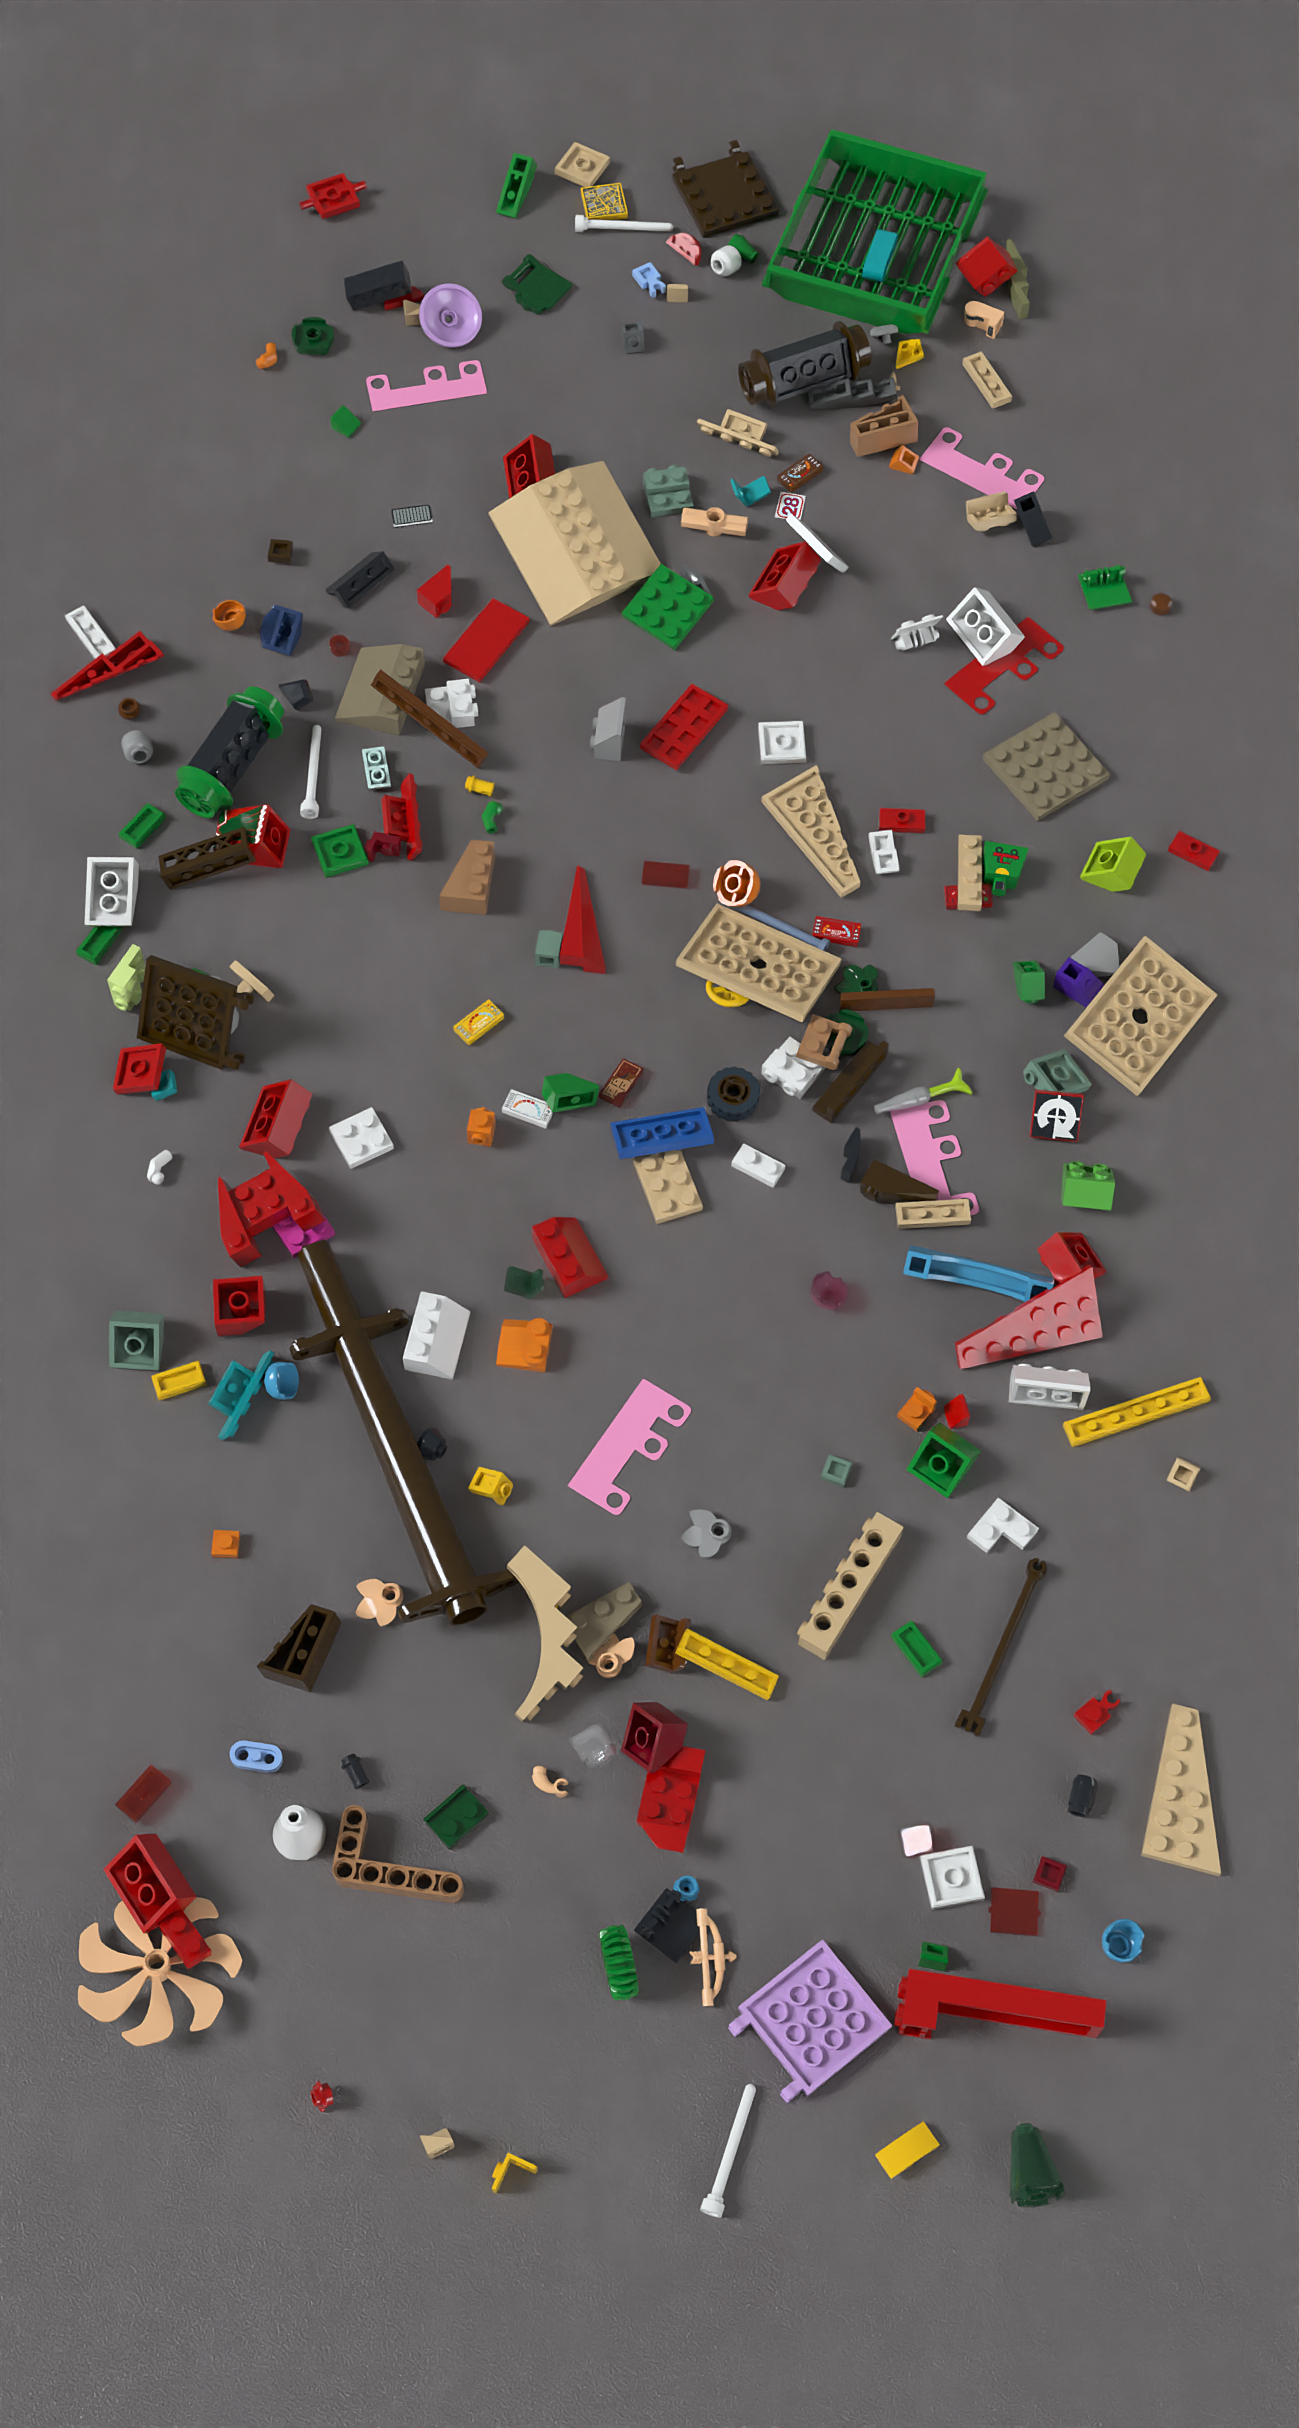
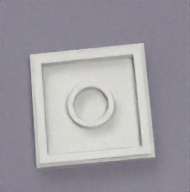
M803 721L758 723L761 764L806 763Z
M973 1846L920 1856L932 1910L985 1899Z

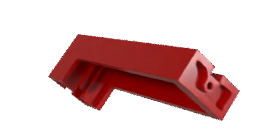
M909 1969L907 1976H902L901 1982H899L897 1998L902 1999V2004L899 2003L898 2009H896L894 2026H899L898 2035L931 2040L932 2030L936 2029L937 2013L1097 2038L1104 2028L1106 2000Z

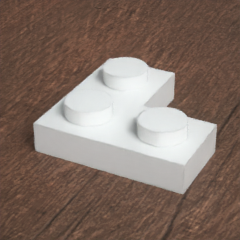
M997 1498L968 1533L967 1538L986 1553L1002 1535L1023 1550L1038 1532L1039 1528L1001 1499Z

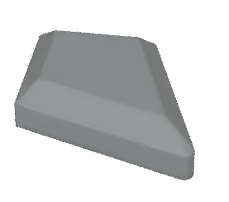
M893 324L873 327L870 331V336L873 338L882 336L883 344L891 343L890 335L897 333L898 327Z

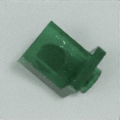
M514 1266L508 1267L504 1291L531 1299L540 1293L544 1287L543 1270L538 1268L536 1271L530 1272Z

